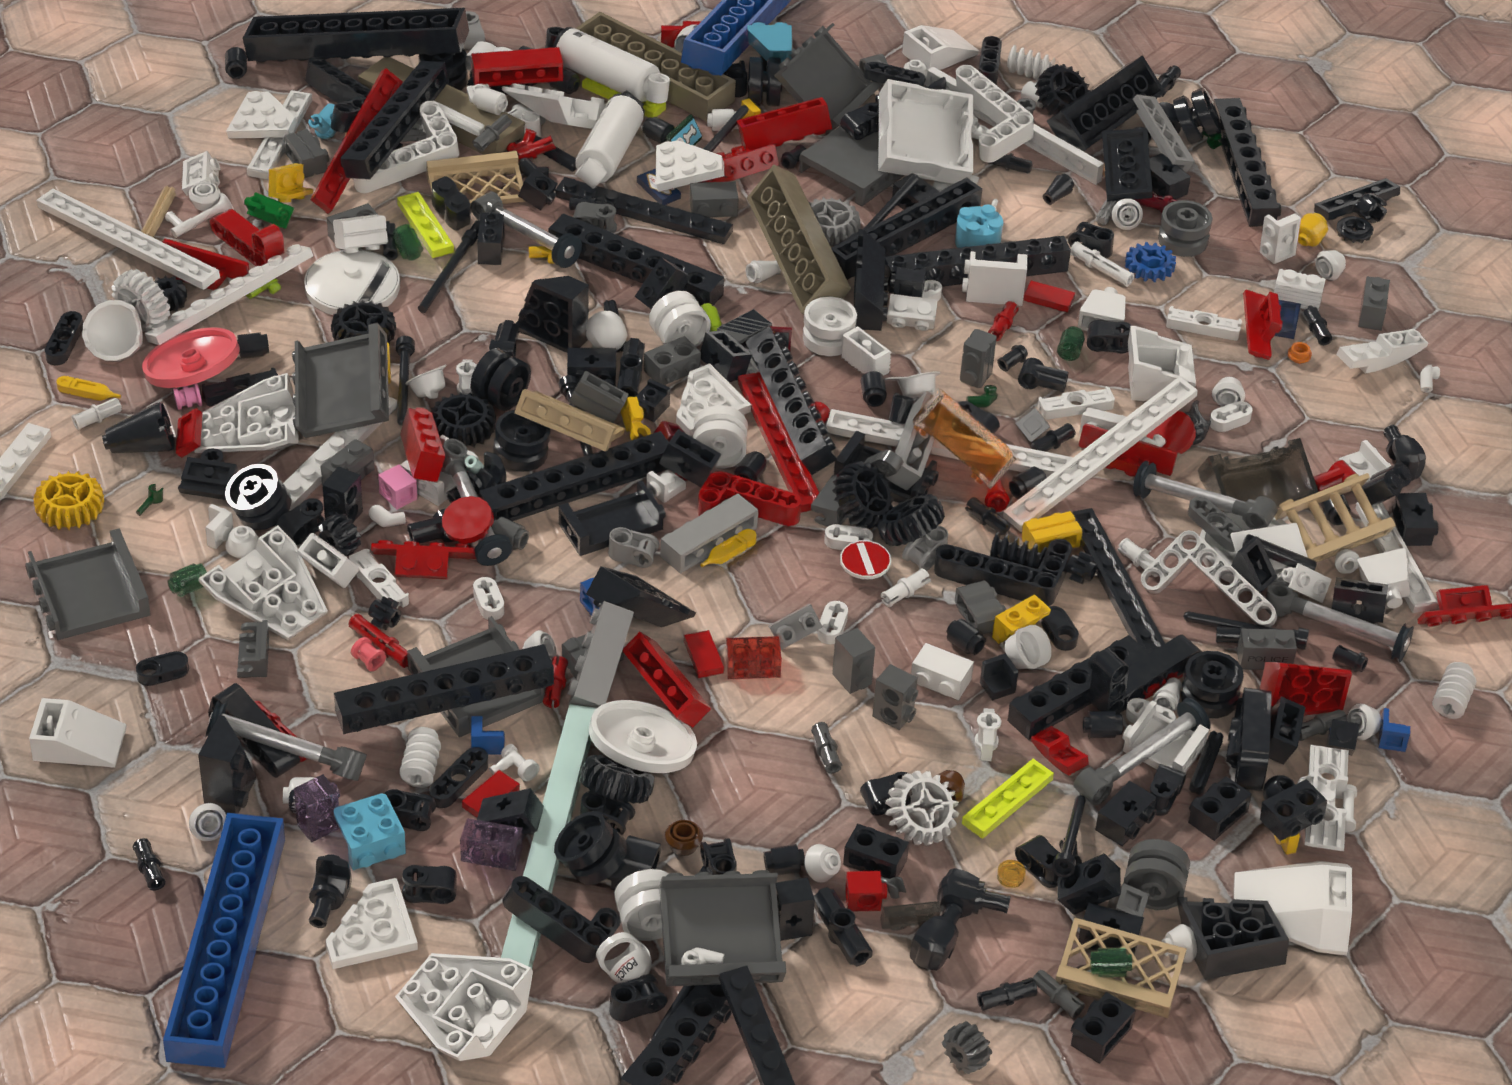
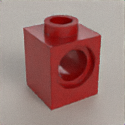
M880 871L846 872L845 896L847 908L852 912L881 911L882 900L887 899V883L881 881Z

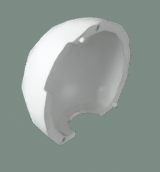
M108 300L98 304L88 313L83 323L82 337L86 347L94 356L105 361H122L132 357L140 349L143 341L141 322L135 307L122 300Z

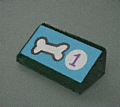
M691 114L666 136V142L679 140L693 146L702 139L700 129Z

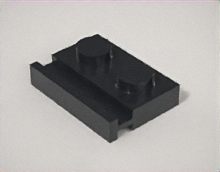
M187 457L181 476V484L178 486L179 493L226 500L227 484L237 473V464Z

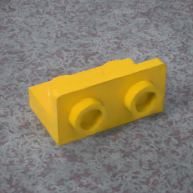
M294 163L269 169L268 197L278 198L279 202L288 203L292 202V199H305L306 195L313 194L312 188L303 187V164Z
M1034 594L995 616L992 638L1000 644L1015 634L1018 629L1029 625H1036L1040 619L1050 614L1051 609Z

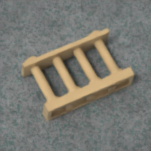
M1368 473L1361 476L1353 474L1347 477L1343 483L1297 501L1289 499L1279 505L1280 509L1275 515L1276 520L1287 516L1291 523H1297L1307 556L1317 563L1337 555L1341 550H1351L1386 536L1396 526L1392 517L1384 520L1381 517H1377L1362 489V486L1370 478ZM1350 491L1354 493L1369 522L1367 527L1361 529L1360 526H1356L1340 495ZM1331 499L1347 529L1346 535L1339 537L1334 534L1319 503ZM1306 508L1310 509L1326 539L1324 544L1317 546L1316 543L1312 542L1297 512Z

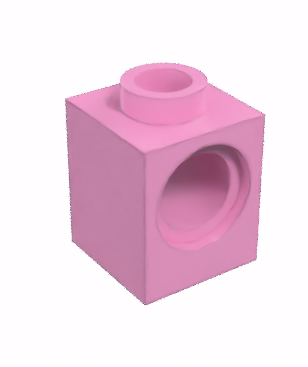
M401 465L378 474L379 493L396 510L417 500V481Z

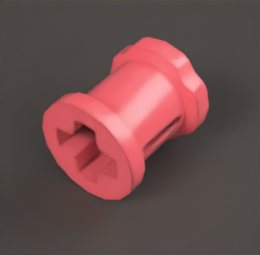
M367 637L358 639L351 648V655L355 659L363 661L369 671H376L385 662V652L380 649L377 650Z

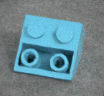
M761 22L747 25L749 44L766 61L769 57H780L781 63L787 57L792 60L790 56L793 44L792 25L778 22L774 25H765V23Z

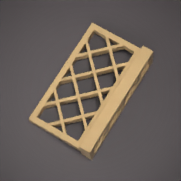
M517 151L427 161V181L430 184L431 193L432 182L447 176L455 182L457 188L461 189L459 192L463 194L467 192L474 196L472 200H469L470 205L472 201L483 196L488 190L498 194L503 204L525 202V200L518 197V194L511 195L507 193L511 187L520 192L523 185ZM515 173V176L511 180L503 176L505 174ZM488 176L493 177L489 182H486L485 180L480 178ZM470 179L466 185L457 180ZM497 180L506 184L502 190L494 186ZM474 183L483 186L480 192L471 188Z
M524 389L515 410V414L603 451H607L610 443L621 437L625 431L624 427L538 391L532 392Z
M1074 918L1061 965L1058 968L1056 981L1061 985L1066 984L1067 989L1098 999L1108 992L1134 1009L1168 1018L1187 949ZM1078 927L1091 931L1095 939L1081 945L1076 937ZM1109 937L1118 938L1122 947L1109 953L1102 941ZM1075 943L1077 948L1072 950L1073 944ZM1098 943L1105 956L1091 962L1085 950ZM1139 944L1146 946L1150 955L1137 961L1131 948ZM1126 951L1133 963L1119 970L1113 957ZM1167 952L1179 955L1177 963L1168 968H1165L1159 959V956ZM1078 953H1081L1087 965L1079 969L1067 966L1069 958ZM1154 959L1161 971L1148 978L1141 965ZM1108 960L1115 973L1107 977L1099 975L1095 966ZM1136 968L1143 981L1135 985L1127 983L1123 974ZM1174 971L1173 977L1171 978L1169 973ZM1165 976L1170 985L1168 994L1156 991L1151 982Z

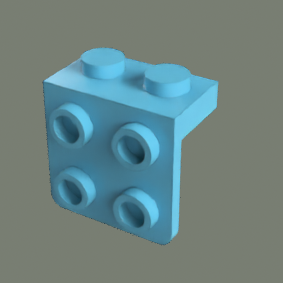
M377 794L334 809V817L348 844V859L352 870L369 867L372 864L406 854L405 831L386 794Z

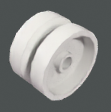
M687 291L668 293L658 300L649 314V324L663 344L685 336L697 347L703 342L705 333L710 331L711 321L707 313L700 307L694 296Z
M820 297L811 301L806 306L804 312V345L810 351L819 355H841L843 334L854 329L856 326L857 313L855 308L848 301L836 297Z
M725 405L706 407L694 419L693 438L722 454L715 468L725 469L733 467L740 463L746 455L748 422L745 416L735 408Z
M656 869L637 871L625 877L618 884L614 893L624 932L630 933L637 940L641 941L663 938L659 885L661 878L670 873Z

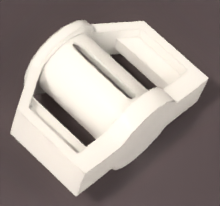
M463 360L456 367V372L459 375V383L457 384L458 394L461 392L463 395H468L471 392V377L476 367L473 360Z
M983 708V713L977 718L979 731L975 735L974 743L981 750L980 760L991 761L992 752L998 747L999 743L997 729L1001 726V718L995 714L994 709Z

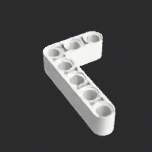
M962 65L957 68V91L973 95V104L998 124L979 137V156L982 161L994 162L1033 137V115L973 66Z
M426 101L419 108L422 126L429 138L394 150L370 180L353 178L357 192L369 193L427 171V161L459 157L456 134L438 103Z
M1194 531L1182 532L1141 575L1142 585L1148 592L1153 594L1160 593L1192 562L1257 625L1271 627L1276 622L1277 614L1273 605ZM1187 538H1194L1197 540L1195 548L1187 550L1183 547L1184 541ZM1170 556H1175L1179 560L1174 568L1165 566V561ZM1205 556L1215 557L1216 560L1213 566L1208 568L1202 566V559ZM1231 573L1234 575V581L1230 585L1221 584L1220 578L1223 574ZM1154 574L1160 576V582L1157 586L1147 585L1149 576ZM1243 591H1250L1253 594V598L1249 603L1239 601V595ZM1262 609H1269L1272 615L1269 620L1261 621L1257 617L1258 612Z

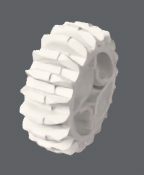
M131 269L118 276L113 282L114 285L111 287L113 291L112 297L115 300H122L135 307L143 332L152 330L151 327L154 324L168 320L170 316V305L167 303L168 298L164 296V290L159 288L158 283H155L151 276L148 277L144 271L140 272L138 269Z
M915 771L912 775L907 773L902 776V779L895 781L894 787L888 792L891 798L887 799L885 804L891 807V809L886 811V815L893 817L889 825H897L896 834L905 833V841L913 839L914 845H920L923 842L925 846H929L933 842L938 843L943 840V837L949 836L951 833L950 829L954 828L957 824L954 819L960 814L953 809L958 806L959 802L951 798L955 795L956 791L948 792L946 789L949 782L941 784L940 775H935L932 778L930 771H926L923 774L920 771ZM912 789L911 803L906 806L907 793ZM939 811L937 824L933 828L934 812Z

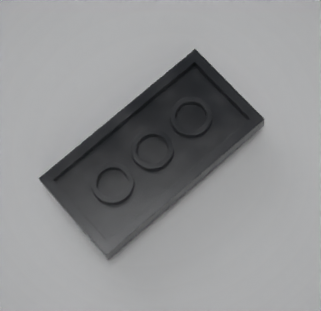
M1147 128L1102 131L1107 201L1153 198Z

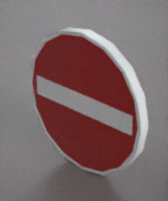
M856 541L843 548L840 554V563L844 571L853 577L875 579L888 572L891 566V555L879 543Z

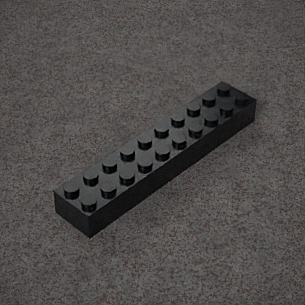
M465 8L258 16L252 18L242 39L247 60L258 63L269 60L284 62L298 59L299 61H305L311 57L327 60L329 58L349 59L351 57H392L394 55L410 57L416 54L432 56L441 53L454 55L461 53L469 33V26Z

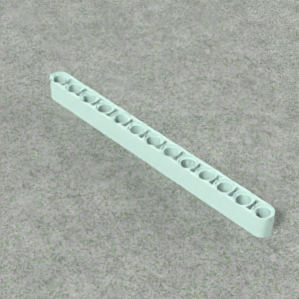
M569 705L543 800L544 808L537 832L534 833L523 876L530 878L551 894L560 864L554 853V845L559 833L572 818L581 784L580 772L583 763H585L592 742L588 729L592 714L597 709L596 707ZM512 914L501 958H510L532 969L541 933Z

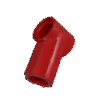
M1339 460L1327 472L1309 478L1307 486L1312 495L1343 483L1347 477L1357 473L1344 460Z

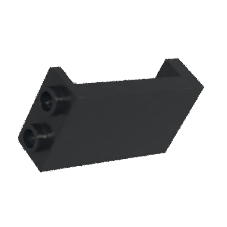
M856 431L837 456L834 464V475L836 476L846 465L860 461L864 463L868 457L882 451L866 446L865 434ZM932 460L928 467L924 468L921 478L907 491L889 481L888 487L893 490L890 495L894 498V501L900 503L915 496L928 494L929 487L931 485L934 486L939 477V472L936 471L937 461Z
M643 481L637 482V491L635 493L575 512L568 503L559 505V525L579 556L608 548L610 532L615 528L623 527L632 531L651 534L663 530V519L666 517L662 504L657 503L652 489L647 488Z

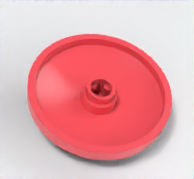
M201 328L176 335L163 344L156 346L145 357L142 369L146 380L154 386L162 388L189 386L205 381L228 368L237 358L240 347L235 334L227 329Z

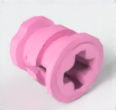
M197 383L193 384V387L188 388V386H184L180 390L173 388L178 410H181L183 406H187V408L193 407L192 404H198L199 407L202 406Z

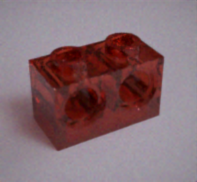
M779 636L726 638L725 659L728 679L781 678L782 657Z

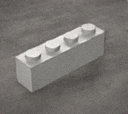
M926 391L912 405L895 452L902 458L904 463L896 474L886 478L906 491L923 474L947 406L945 401Z
M736 494L661 538L660 557L681 574L708 558L712 548L737 535L742 530H755L758 523V509L742 496Z
M606 601L603 602L599 609H594L590 619V623L594 624L592 631L586 633L582 647H585L586 650L584 656H579L575 666L578 675L576 680H571L567 694L571 695L568 705L575 704L598 708L606 703L632 621L633 611Z

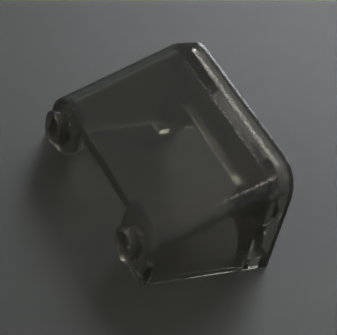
M1301 438L1289 440L1288 447L1279 448L1276 446L1269 452L1229 459L1228 456L1222 458L1221 454L1212 455L1197 470L1200 481L1208 491L1246 502L1248 499L1255 500L1259 496H1265L1273 500L1277 508H1280L1279 505L1289 499L1297 501L1318 492Z

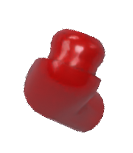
M526 129L522 141L517 144L515 142L509 143L507 152L523 147L529 141L533 143L537 132Z

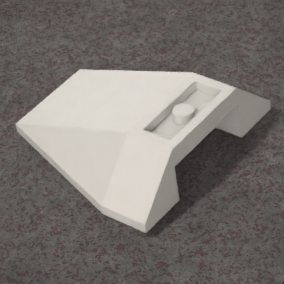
M512 83V88L502 87V91L554 123L593 129L606 106L604 104L605 99L591 97V101L564 97V92L532 86H526L525 88V85Z
M288 373L264 379L203 411L201 444L194 452L202 453L211 448L219 449L222 452L277 450L298 444V430L293 425L295 406L292 397L294 392Z
M278 525L258 538L255 550L225 570L220 565H217L198 579L216 600L255 622L268 620V629L286 640L294 637L327 614L328 611L302 556L297 553L298 548L296 544Z
M1314 861L1235 872L1234 899L1268 901L1290 942L1320 953L1347 956L1352 918V868L1348 864Z
M431 953L395 997L440 1052L459 1061L487 1057L494 1052L526 1012L533 970L510 958Z

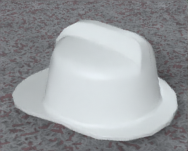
M447 365L420 374L408 380L405 384L409 385L419 398L428 397L429 399H436L438 392L445 387L443 369Z
M933 371L909 377L884 379L897 381L903 396L914 399L915 397L920 398L926 391L935 395V377L940 375V372Z
M1029 625L1018 629L1015 634L1005 641V652L1017 669H1035L1048 663L1051 658L1052 648L1050 640L1043 629L1037 625Z

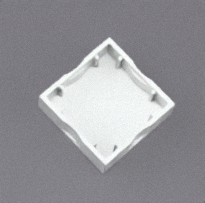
M888 79L879 92L878 171L905 176L914 173L922 179L955 184L966 177L970 178L973 174V143L971 139L973 95L944 89H929L917 84Z

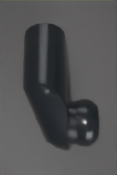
M529 158L519 160V169L526 177L534 169L549 177V167H537Z

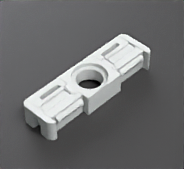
M1174 306L1169 308L1167 328L1234 341L1239 339L1242 324L1240 318L1238 321L1218 317V314L1195 310L1190 312L1174 309ZM1199 322H1206V323H1209V325H1203V324H1200Z
M1105 386V389L1089 392L1079 390L1045 399L1039 397L1037 408L1041 411V415L1045 420L1081 415L1083 412H1086L1087 407L1101 411L1112 410L1115 397L1110 388ZM1072 401H1077V402H1080V403H1082V404H1081V405H1074V404H1072L1071 402H1072Z
M363 549L349 556V559L359 567L356 575L377 599L381 600L385 596L399 602L398 606L405 607L409 604V593H404L396 584L394 576L382 563L378 564L370 555L369 549ZM375 578L385 579V581L381 583H376L372 580Z

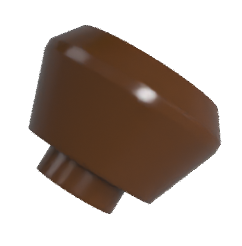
M945 770L937 774L940 775L941 784L949 782L946 789L948 792L956 791L955 795L951 798L960 803L965 789L962 775L954 770Z
M678 820L667 827L665 840L672 852L680 856H688L693 854L703 840V831L699 825L690 820Z

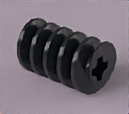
M1000 531L995 534L990 549V556L1039 569L1047 547H1044L1040 553L1036 543L1032 549H1029V541L1025 540L1022 546H1019L1018 537L1010 543L1009 534H1006L1002 540L1000 539Z

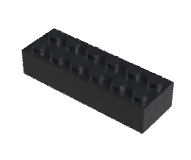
M1142 55L1123 66L1047 120V123L1055 136L1081 151H1085L1102 139V131L1116 129L1137 113L1138 107L1133 100L1136 95L1151 96L1157 99L1166 92Z

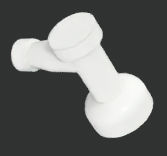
M508 744L501 752L503 758L496 765L489 768L492 775H494L498 770L504 771L514 764L518 768V776L523 781H530L538 774L540 767L532 759L525 760L517 752V748L513 744Z

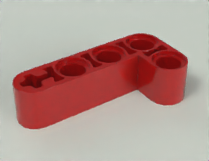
M229 209L210 219V226L214 234L256 267L268 263V259L273 256L285 253L283 234L275 224L259 230L233 209Z
M723 471L711 473L699 491V516L705 511L721 504L724 500L739 494L758 509V518L784 526H794L800 522L802 500L798 494Z

